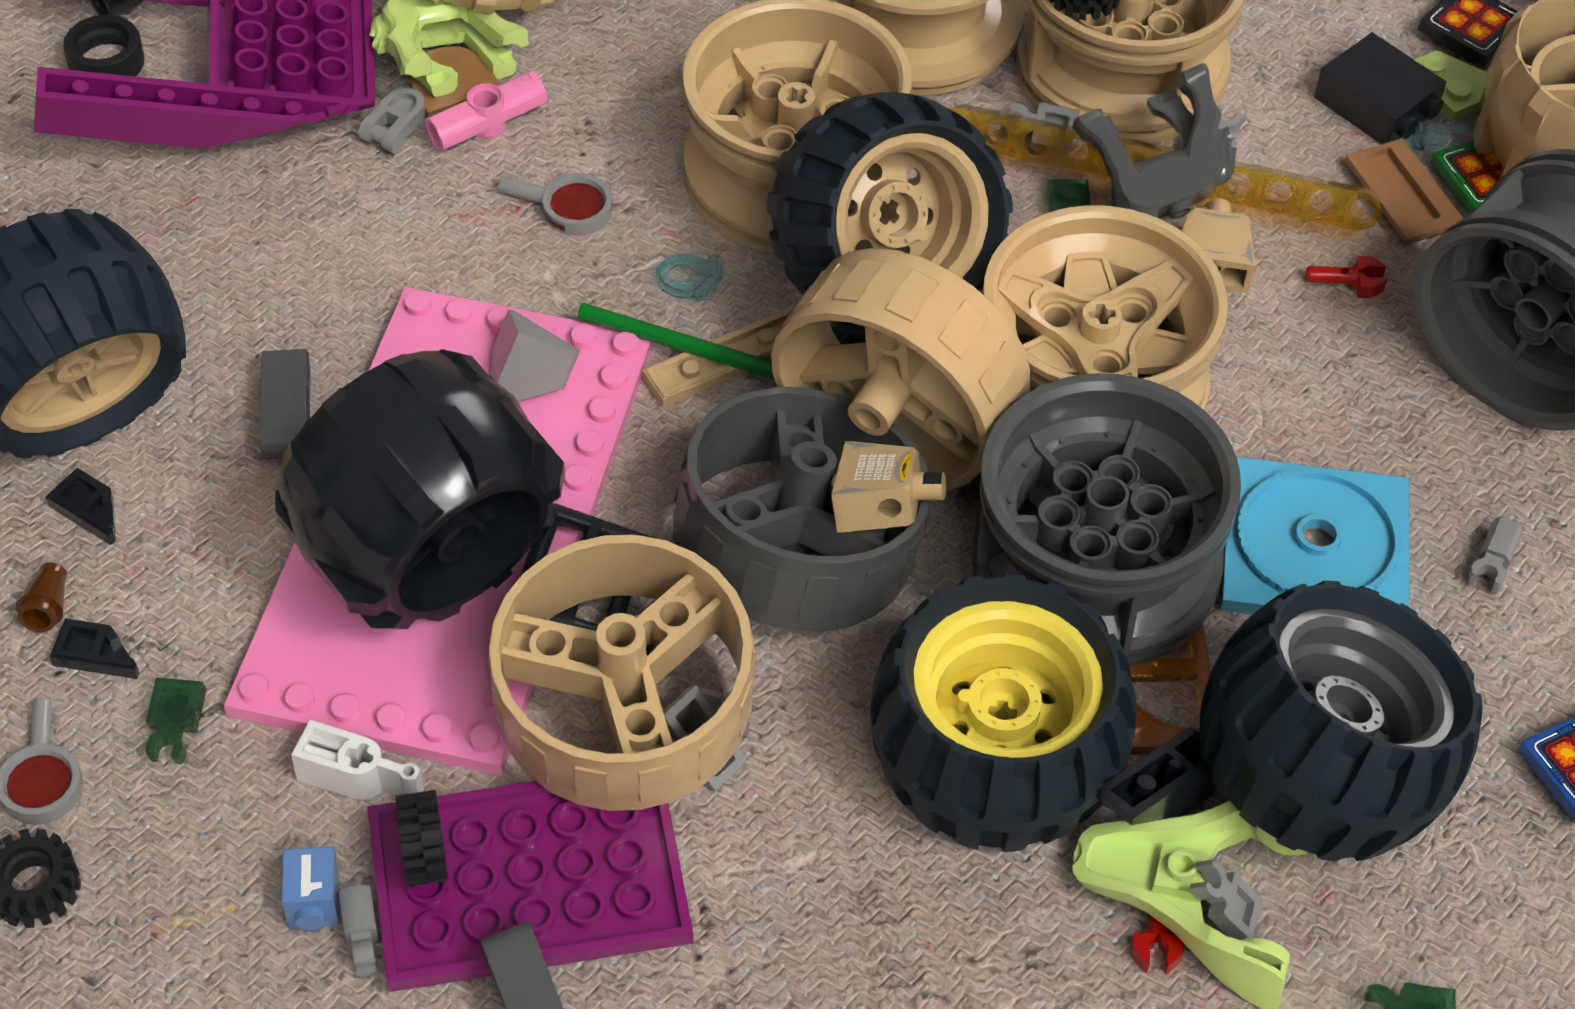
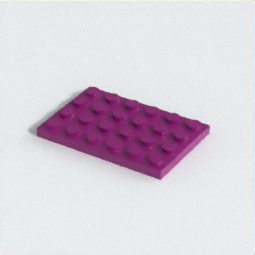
M536 781L437 796L449 881L411 887L407 886L396 803L367 806L389 992L492 976L479 939L525 921H529L547 967L694 943L692 923L669 803L643 810L607 811L575 804L549 792Z

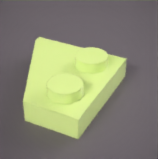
M1438 50L1414 59L1447 82L1442 96L1444 105L1440 113L1451 124L1481 111L1479 102L1486 85V71Z

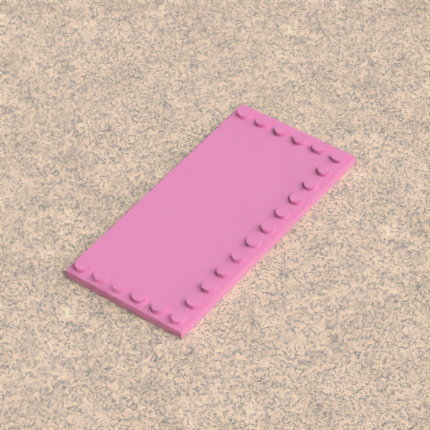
M404 287L369 370L382 364L383 361L401 354L444 349L473 356L489 375L492 348L508 310H515L580 350L564 390L554 391L518 402L531 424L564 461L565 478L561 497L553 503L594 516L642 379V369L646 368L653 342L638 338L630 332H618L592 323ZM559 524L548 554L574 542L582 541L585 533ZM294 542L225 701L224 709L226 716L302 733L309 720H313L368 737L379 745L380 750L502 776L510 752L494 713L488 664L489 645L495 616L505 595L519 579L529 550L511 569L514 573L497 589L491 586L479 596L462 605L458 614L443 621L426 620V618L416 619L408 629L370 628L360 614L348 612L323 578L307 563ZM508 679L507 687L513 700L525 712L534 685Z

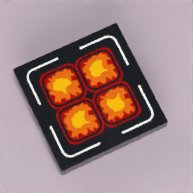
M1441 0L1420 20L1418 31L1431 37L1436 43L1443 44L1463 55L1468 61L1484 67L1493 58L1498 49L1506 24L1518 11L1499 0Z

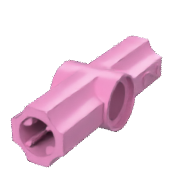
M535 71L525 73L499 86L490 83L478 84L468 91L466 101L424 119L425 130L430 137L431 143L438 151L445 150L475 135L482 138L496 137L504 131L505 121L547 103V91L542 84L541 78Z

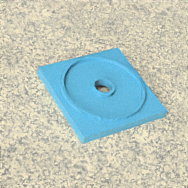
M1237 457L1241 477V492L1233 529L1223 549L1221 611L1253 614L1273 598L1295 586L1304 583L1307 586H1313L1321 581H1339L1341 585L1355 588L1364 586L1378 591L1380 596L1399 605L1403 603L1409 607V478ZM1308 529H1320L1327 532L1334 542L1327 546H1316L1305 539L1303 532Z

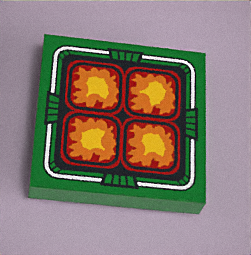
M1473 141L1434 152L1430 161L1431 165L1469 214L1484 201L1489 190L1501 178L1504 171L1495 153H1478L1475 150Z

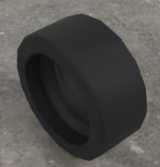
M107 14L86 18L71 27L64 38V53L69 70L136 77L144 65V51L140 33L132 22L123 17ZM115 44L125 47L119 54L105 59H92L83 56L90 49L100 45Z

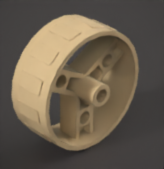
M868 248L850 251L834 259L821 272L813 285H810L786 318L781 331L775 338L771 352L772 373L777 387L810 388L838 394L853 400L848 408V415L851 421L862 431L874 436L886 434L892 424H894L909 437L920 452L928 472L945 473L946 491L968 484L981 472L984 447L995 423L1014 402L1030 391V367L1025 349L1013 327L998 308L974 286L950 270L922 257L897 250ZM829 321L850 322L864 326L866 342L840 345L831 329Z
M604 535L574 542L546 555L525 571L505 595L493 621L488 664L495 718L509 752L526 774L549 792L578 805L607 811L643 810L671 803L699 789L722 770L738 748L749 721L752 706L755 650L748 614L736 590L717 568L696 553L666 540L640 535ZM637 595L657 599L637 617L626 613H616L606 617L599 623L596 631L550 621L556 614L581 602L602 597ZM716 633L727 646L738 669L737 679L730 695L713 717L693 733L672 743L655 685ZM654 645L656 648L647 656L646 647ZM580 662L598 664V667L596 668ZM508 679L600 700L601 713L610 724L618 753L607 754L581 749L550 736L529 720L513 700L507 687ZM637 733H646L645 735H635Z

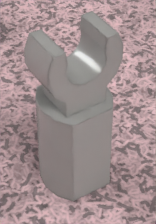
M1502 516L1495 518L1479 552L1478 559L1471 567L1467 578L1468 584L1474 585L1478 576L1486 575L1493 580L1491 593L1496 595L1501 590L1506 577V569L1509 567L1522 535L1520 523Z
M368 885L346 887L339 891L346 944L347 946H352L357 978L378 975L373 943L379 939L371 888Z

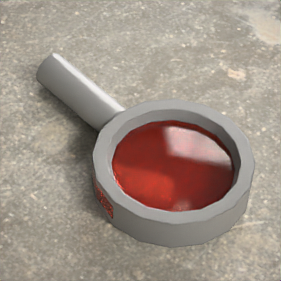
M574 173L563 175L553 180L546 188L507 177H502L498 185L499 193L541 203L545 221L554 230L565 235L582 236L592 234L602 229L611 219L613 198L610 188L601 179L589 174Z
M37 698L32 701L31 746L21 748L9 756L0 767L1 806L11 818L24 824L41 825L60 819L69 813L79 801L84 785L77 760L68 750L55 744H50L51 701L47 698Z

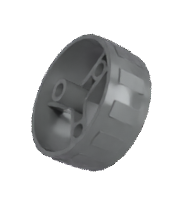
M775 387L760 389L726 400L711 410L695 428L682 461L674 502H676L673 515L674 543L696 553L717 568L736 590L748 614V618L762 624L789 630L827 631L850 627L875 617L894 602L906 585L907 578L912 573L930 513L929 506L931 500H919L915 521L909 526L837 533L831 497L833 490L831 483L834 474L837 475L845 441L907 446L917 450L909 437L897 426L892 424L888 432L882 436L868 434L859 429L848 415V408L853 400L838 394L810 388ZM918 451L921 472H928L924 459ZM771 461V483L713 502L703 489L702 484L720 472L743 464ZM813 550L825 556H812Z

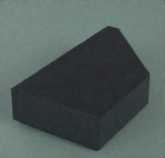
M76 468L46 496L48 506L109 545H112L116 541L112 490L89 474Z
M65 618L50 655L53 666L138 679L140 674L138 666L121 644L111 625Z

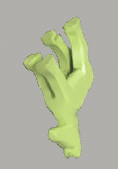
M388 0L384 5L382 14L373 19L369 34L370 37L374 38L372 47L377 50V54L390 53L397 63L400 75H410L419 80L435 97L455 91L458 83V73L452 67L444 66L431 60L426 52L422 51V48L465 43L472 51L479 55L487 68L499 80L513 75L517 68V62L512 58V50L501 46L518 44L520 47L528 46V31L526 28L504 20L495 10L493 14L473 12L472 8L444 1L434 3L429 0Z

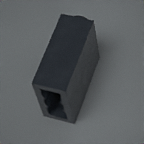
M1371 32L1321 68L1314 98L1380 144H1385L1401 138L1407 139L1415 131L1416 127L1426 119H1434L1444 105L1442 96L1447 82Z

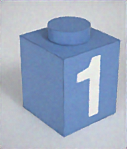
M334 846L283 850L282 906L288 928L298 927L303 930H318L325 925L339 924L340 871Z

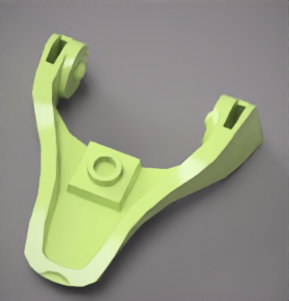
M1230 800L1218 807L1194 815L1130 825L1126 821L1094 824L1081 834L1074 851L1072 869L1075 877L1087 890L1130 904L1147 912L1174 932L1220 982L1244 1000L1261 1009H1279L1290 961L1289 952L1283 946L1264 938H1245L1239 940L1228 937L1211 926L1206 925L1203 919L1201 901L1193 896L1190 891V885L1205 882L1203 874L1196 868L1197 862L1212 860L1218 851L1251 838L1262 842L1273 851L1283 855L1306 856L1308 852L1300 849L1293 851L1277 843V838L1258 826L1254 828L1239 815L1240 811Z

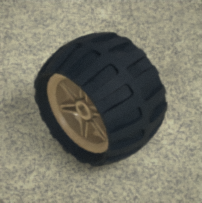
M880 92L855 96L838 102L825 111L824 116L814 117L801 127L794 136L796 142L789 151L781 154L774 169L777 172L773 192H768L767 213L772 216L773 230L769 231L774 252L777 258L785 263L784 269L788 279L802 295H804L810 285H813L821 272L834 259L850 251H855L856 244L857 250L868 248L896 250L905 246L907 248L906 253L922 257L942 266L974 286L978 291L983 290L984 278L990 259L998 246L1009 235L1007 233L1009 213H1013L1012 195L1006 188L1002 177L1006 173L997 153L993 148L985 144L986 141L983 135L972 123L934 100L908 93ZM910 168H914L917 172V177L907 180V171ZM850 203H853L852 209H849ZM844 322L846 324L865 329L864 326L850 322Z
M65 209L63 212L50 214L42 212L27 216L26 220L8 227L6 225L0 227V452L4 454L10 452L17 458L28 459L38 455L56 456L82 445L84 447L101 440V437L118 428L122 429L135 421V417L149 406H154L164 396V391L169 385L177 380L182 371L181 361L186 358L185 331L179 306L170 284L157 262L127 231L97 212H94L92 215L85 213L81 209Z

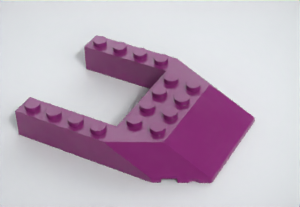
M142 0L206 7L205 83L38 67L34 133L205 149L375 107L374 48L372 47L373 37L369 35L372 23V0Z

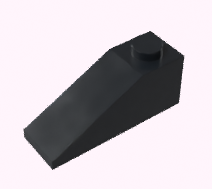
M1188 727L1104 782L1103 787L1098 789L1096 797L1130 825L1184 816L1213 796L1216 788L1212 782L1213 774L1208 763H1204L1202 760L1200 733L1193 727Z

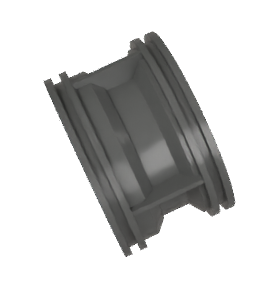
M1571 149L1542 151L1530 155L1514 165L1489 190L1484 201L1466 218L1449 227L1425 251L1415 272L1413 290L1417 317L1428 344L1445 369L1464 389L1505 417L1532 427L1556 431L1575 430V150Z
M1095 373L1070 376L1037 387L1014 402L1001 415L991 430L984 447L980 475L982 507L974 534L972 552L974 576L982 575L983 579L1004 578L1005 574L1026 575V580L1046 585L1049 582L1067 589L1069 595L1083 605L1086 603L1090 604L1102 616L1109 635L1115 634L1119 640L1129 666L1144 664L1165 656L1194 636L1210 615L1216 601L1223 573V547L1227 543L1233 529L1241 492L1240 469L1233 447L1223 430L1205 410L1179 392L1150 380L1121 374ZM1025 502L1036 515H1017V512L1022 503ZM1180 554L1169 561L1164 558V556Z

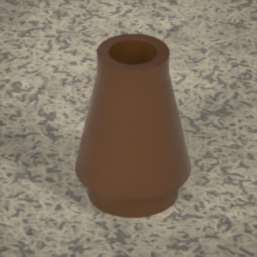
M52 562L42 564L38 574L16 603L18 620L24 627L36 632H46L62 620L67 572L61 565Z

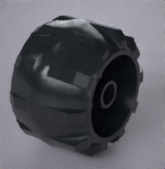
M444 349L439 351H420L411 354H401L383 361L382 364L363 373L343 388H339L322 403V406L304 424L296 437L290 441L281 458L282 464L278 473L277 490H275V511L279 523L298 546L304 559L323 578L349 613L360 614L370 628L408 629L416 619L426 618V620L443 621L458 614L462 605L479 596L491 586L497 589L514 574L511 569L522 559L532 544L543 541L552 526L554 509L550 504L561 497L565 467L564 461L528 420L515 396L496 382L492 376H489L473 356Z

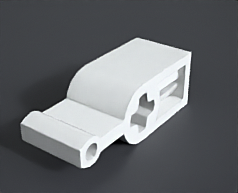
M309 720L291 754L297 781L347 797L366 800L375 797L381 791L395 796L424 792L421 769L414 763L400 764L382 758L379 745L374 740L317 721Z

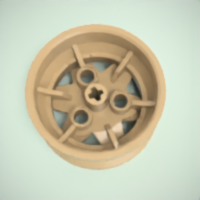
M761 0L733 9L710 23L692 43L687 52L683 67V103L691 126L685 140L683 153L684 183L692 205L705 222L725 237L741 245L763 252L775 253L769 231L773 230L772 216L767 213L768 192H773L777 172L774 169L781 154L789 151L796 142L794 136L802 126L814 117L824 116L825 111L838 102L855 96L880 92L911 94V67L907 55L898 40L887 28L865 13L828 0ZM850 203L849 209H852L853 203Z
M1086 205L1059 209L1040 215L1015 229L1002 241L987 266L983 295L998 308L1013 327L1016 334L1020 333L1035 337L1033 340L1023 344L1030 367V391L1055 380L1082 374L1107 373L1137 377L1138 374H1150V377L1142 379L1150 380L1175 390L1192 400L1203 410L1206 409L1210 391L1209 366L1217 355L1222 341L1228 313V298L1223 278L1216 264L1208 253L1190 236L1177 227L1146 213L1121 207Z

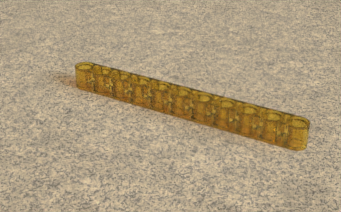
M956 104L948 108L963 115L983 135L986 141L985 144L993 148L997 154L1111 178L1105 169L1102 157L1090 143L1084 141L1088 147L1086 158L1075 159L1069 155L1067 150L1068 142L1072 139L1082 140L1072 126L967 104ZM999 122L1006 127L1008 137L1005 142L997 143L989 137L988 127L990 123ZM1033 130L1043 132L1048 139L1047 148L1043 151L1032 149L1027 141L1029 132ZM1120 137L1133 163L1160 154L1182 150ZM1235 161L1233 174H1245L1250 179L1251 187L1246 192L1236 193L1229 188L1227 181L1217 186L1215 191L1207 197L1208 199H1224L1232 204L1355 230L1370 229L1378 223L1381 217L1380 199L1374 191L1368 188ZM1275 182H1284L1291 187L1292 195L1283 202H1277L1270 197L1268 189ZM1318 190H1324L1331 194L1333 203L1328 209L1317 210L1310 205V196ZM1356 200H1369L1374 205L1372 215L1365 219L1354 217L1351 214L1350 207Z

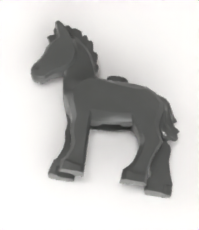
M1201 63L1183 71L1176 80L1180 91L1190 99L1193 114L1184 105L1175 89L1147 99L1146 105L1152 115L1166 120L1179 134L1182 140V150L1160 154L1133 163L1123 146L1110 115L1105 117L1102 109H1095L1074 120L1072 128L1082 140L1090 143L1097 149L1103 159L1105 169L1111 177L1113 207L1139 211L1159 219L1170 215L1171 219H1177L1190 213L1194 209V204L1209 197L1217 186L1226 183L1231 178L1234 172L1237 151L1236 147H1231L1235 137L1230 135L1228 126L1218 129L1221 111L1213 98L1209 69L1206 64Z

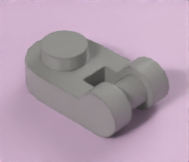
M409 87L398 88L388 93L361 122L358 130L359 138L369 143L377 141L382 144L383 149L393 154L399 153L405 144L406 138L426 116L425 99L422 93ZM387 123L392 124L388 129L384 127Z

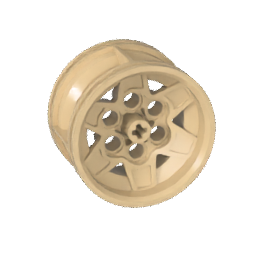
M1028 0L1031 10L1024 19V28L1016 50L1015 68L1018 81L1026 97L1037 109L1039 102L1080 109L1079 116L1095 109H1102L1105 117L1110 115L1123 144H1148L1178 137L1179 134L1166 120L1152 115L1146 105L1147 99L1175 89L1184 105L1193 114L1190 99L1180 91L1176 80L1183 71L1204 63L1209 69L1214 101L1217 106L1220 105L1227 88L1232 61L1227 37L1232 33L1240 20L1245 0H1121L1117 9L1112 8L1111 14L1105 16L1101 12L1100 19L1095 20L1092 19L1091 14H1086V20L1078 19V13L1068 17L1065 15V8L1058 12L1054 8L1055 2L1050 3L1049 0Z

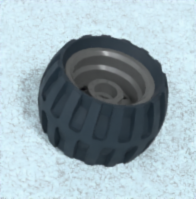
M1321 581L1313 586H1307L1305 583L1279 594L1241 624L1222 649L1209 675L1200 710V752L1203 762L1208 763L1213 774V784L1222 797H1228L1240 811L1239 815L1254 828L1258 826L1277 838V843L1293 851L1300 849L1317 855L1318 859L1336 862L1342 858H1354L1356 861H1363L1384 854L1394 847L1409 841L1427 828L1455 797L1469 772L1479 741L1483 710L1481 694L1476 693L1474 674L1467 661H1462L1451 647L1452 642L1439 629H1433L1418 617V613L1403 603L1399 605L1380 596L1378 591L1364 586L1355 588L1341 585L1339 581Z

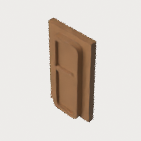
M1403 138L1346 155L1345 162L1405 244L1442 234L1449 227L1463 219Z

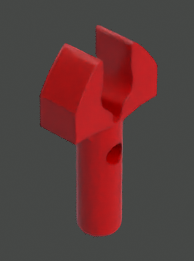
M1358 255L1355 265L1350 268L1308 266L1305 271L1307 282L1349 284L1356 288L1358 298H1373L1385 290L1388 278H1383L1387 266L1371 256Z
M1148 914V929L1144 933H1133L1131 956L1137 965L1147 973L1150 965V950L1153 949L1154 943H1158L1160 950L1166 956V975L1181 961L1184 953V943L1178 936L1172 935L1166 926Z

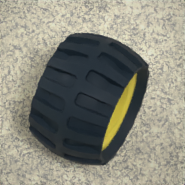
M1005 574L1004 578L983 579L982 575L963 579L952 589L947 591L940 589L932 594L897 628L883 652L873 682L870 704L872 739L876 754L882 763L884 776L891 789L904 806L910 804L916 818L936 834L940 830L956 838L958 844L978 849L980 845L1001 847L1002 852L1021 851L1029 844L1039 841L1047 844L1068 834L1077 823L1087 820L1101 807L1103 802L1096 797L1097 791L1103 787L1104 782L1124 770L1135 736L1137 714L1135 689L1132 684L1128 660L1115 634L1109 635L1104 619L1090 604L1086 603L1083 605L1071 597L1067 589L1049 582L1046 585L1026 580V575ZM960 687L961 690L958 695L952 692L953 689ZM1045 695L1054 703H1042V697Z

